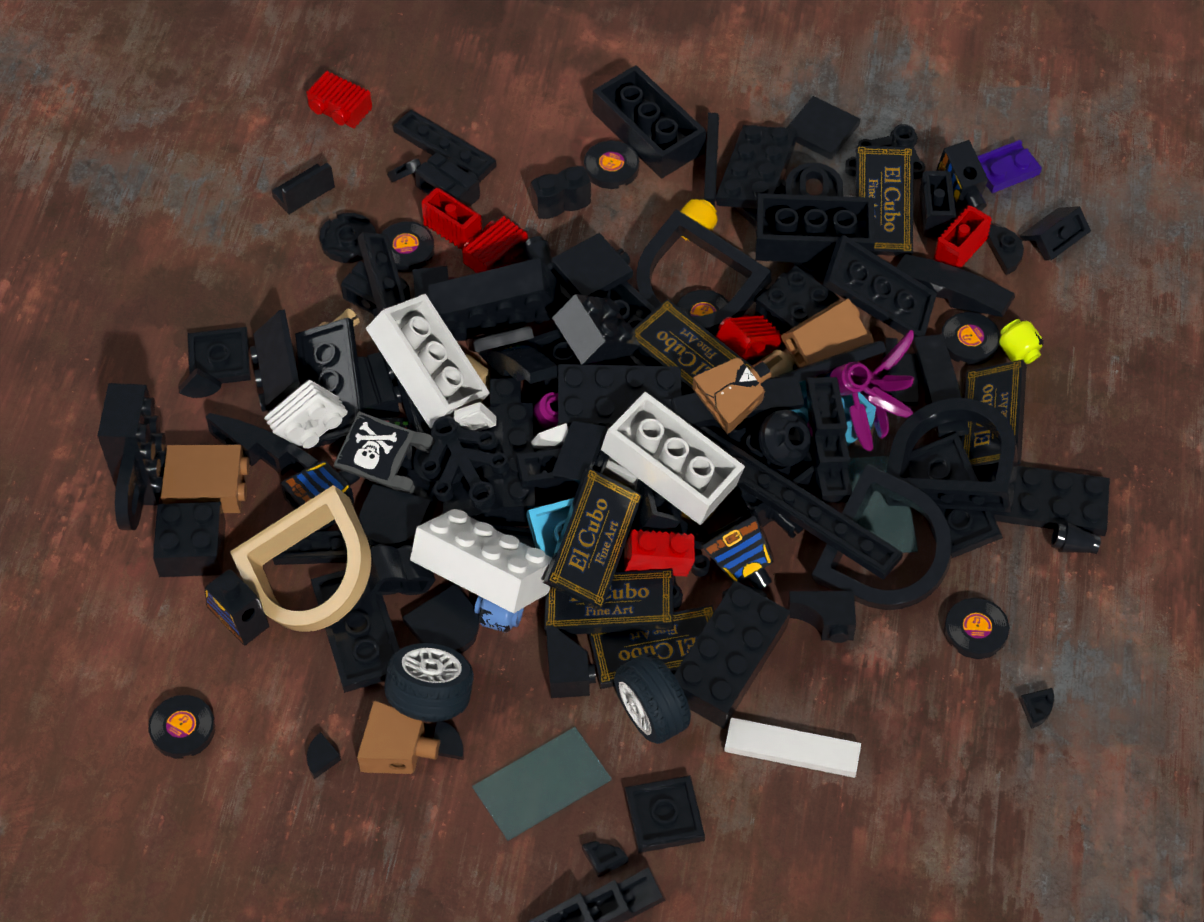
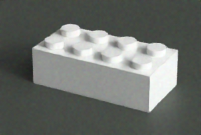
M426 294L382 310L366 327L369 335L430 429L438 418L442 416L454 418V410L482 402L490 394Z
M644 392L608 429L601 448L609 457L699 525L707 519L735 488L745 468L742 463L647 392Z
M452 509L416 528L410 561L512 613L545 596L550 590V586L544 584L543 581L550 565L551 557L545 555V552L540 549L531 548L519 542L518 538L505 535L493 529L488 523L479 522L469 517L462 510Z

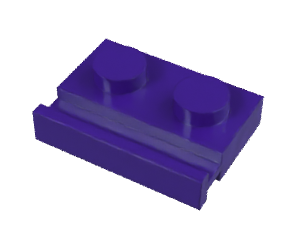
M1021 140L977 156L987 176L988 182L986 186L991 193L1038 176L1042 168L1027 148L1024 149Z

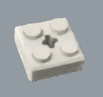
M307 380L271 410L264 419L268 421L267 424L271 425L270 428L274 434L302 449H308L315 446L319 442V437L327 430L338 427L342 422V418L347 415L348 410L342 405V401L339 400L338 396L312 380Z

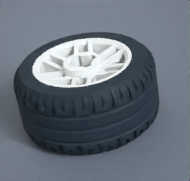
M432 643L409 645L395 652L389 660L384 688L385 696L392 707L412 719L427 722L448 720L462 713L469 704L474 679L473 669L465 657L449 647Z
M644 653L616 670L614 683L619 699L633 724L648 741L656 744L663 743L689 726L691 712L684 692L673 673L659 657L650 653Z

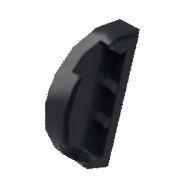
M992 225L990 226L986 241L1005 275L1014 272L1022 261L1024 252L1022 240L1013 231L1005 227Z

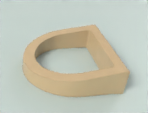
M334 485L230 551L244 583L259 598L265 615L285 628L300 632L326 628L349 613L362 596L371 570V550L365 532L350 498ZM335 519L347 547V568L339 588L326 602L316 608L306 611H291L282 608L273 594L263 570V565Z

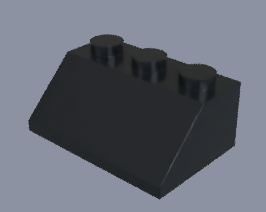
M285 309L279 310L253 334L255 346L250 347L253 364L259 363L260 368L254 370L257 388L263 387L264 393L258 394L262 412L268 411L269 413L300 387Z

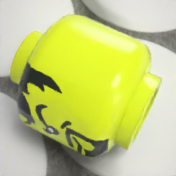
M1016 319L1000 331L1002 336L999 339V345L1012 362L1023 359L1026 364H1030L1040 357L1041 353L1039 350L1042 348L1044 340L1031 322Z

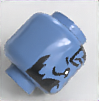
M478 596L474 612L479 614V622L482 626L501 632H509L513 627L519 626L524 608L512 613Z

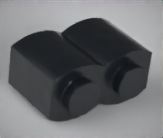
M584 166L569 167L558 174L542 175L531 181V203L538 219L553 218L564 211L580 210L591 203V180Z
M378 544L370 548L371 570L368 585L372 594L391 595L401 593L404 595H419L427 593L436 579L432 571L410 561L413 547L411 544L403 545L399 548Z

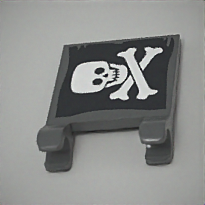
M358 412L334 463V467L412 495L415 489L413 481L410 478L398 476L397 473L410 445L430 453L434 445L433 437L426 433L414 432Z

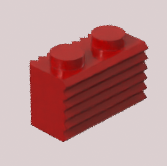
M328 70L306 92L308 105L314 113L318 115L323 113L341 126L345 124L355 129L356 125H359V122H362L366 114L372 110L371 93L369 90H365L364 87L361 88L359 85L356 86L355 83L352 84L346 79L343 80L342 77L329 73Z
M439 187L435 188L421 201L424 226H428V229L441 234V237H445V240L454 243V246H458V249H463L468 239L476 238L482 233V215Z
M967 206V209H964L963 213L957 216V220H954V223H951L950 227L944 230V234L938 237L934 260L961 269L988 239L987 236L991 228L992 218L973 206Z
M504 215L496 222H489L479 236L476 238L472 237L466 241L462 249L463 262L476 273L511 265L512 262H515L516 258L523 255L522 245L528 240V234Z
M745 315L738 318L727 317L719 325V332L715 336L746 361L764 358L773 350H776L782 342L780 330H776V326L772 327V323H768V319H764V315L750 317Z
M634 529L631 531L624 547L625 572L673 569L674 576L687 577L695 562L694 535L692 533L689 535L683 533L681 535L678 532L675 535L673 532L670 534L666 531L664 533L661 531L656 533L653 530L650 533L648 530L643 532L641 529L639 531Z

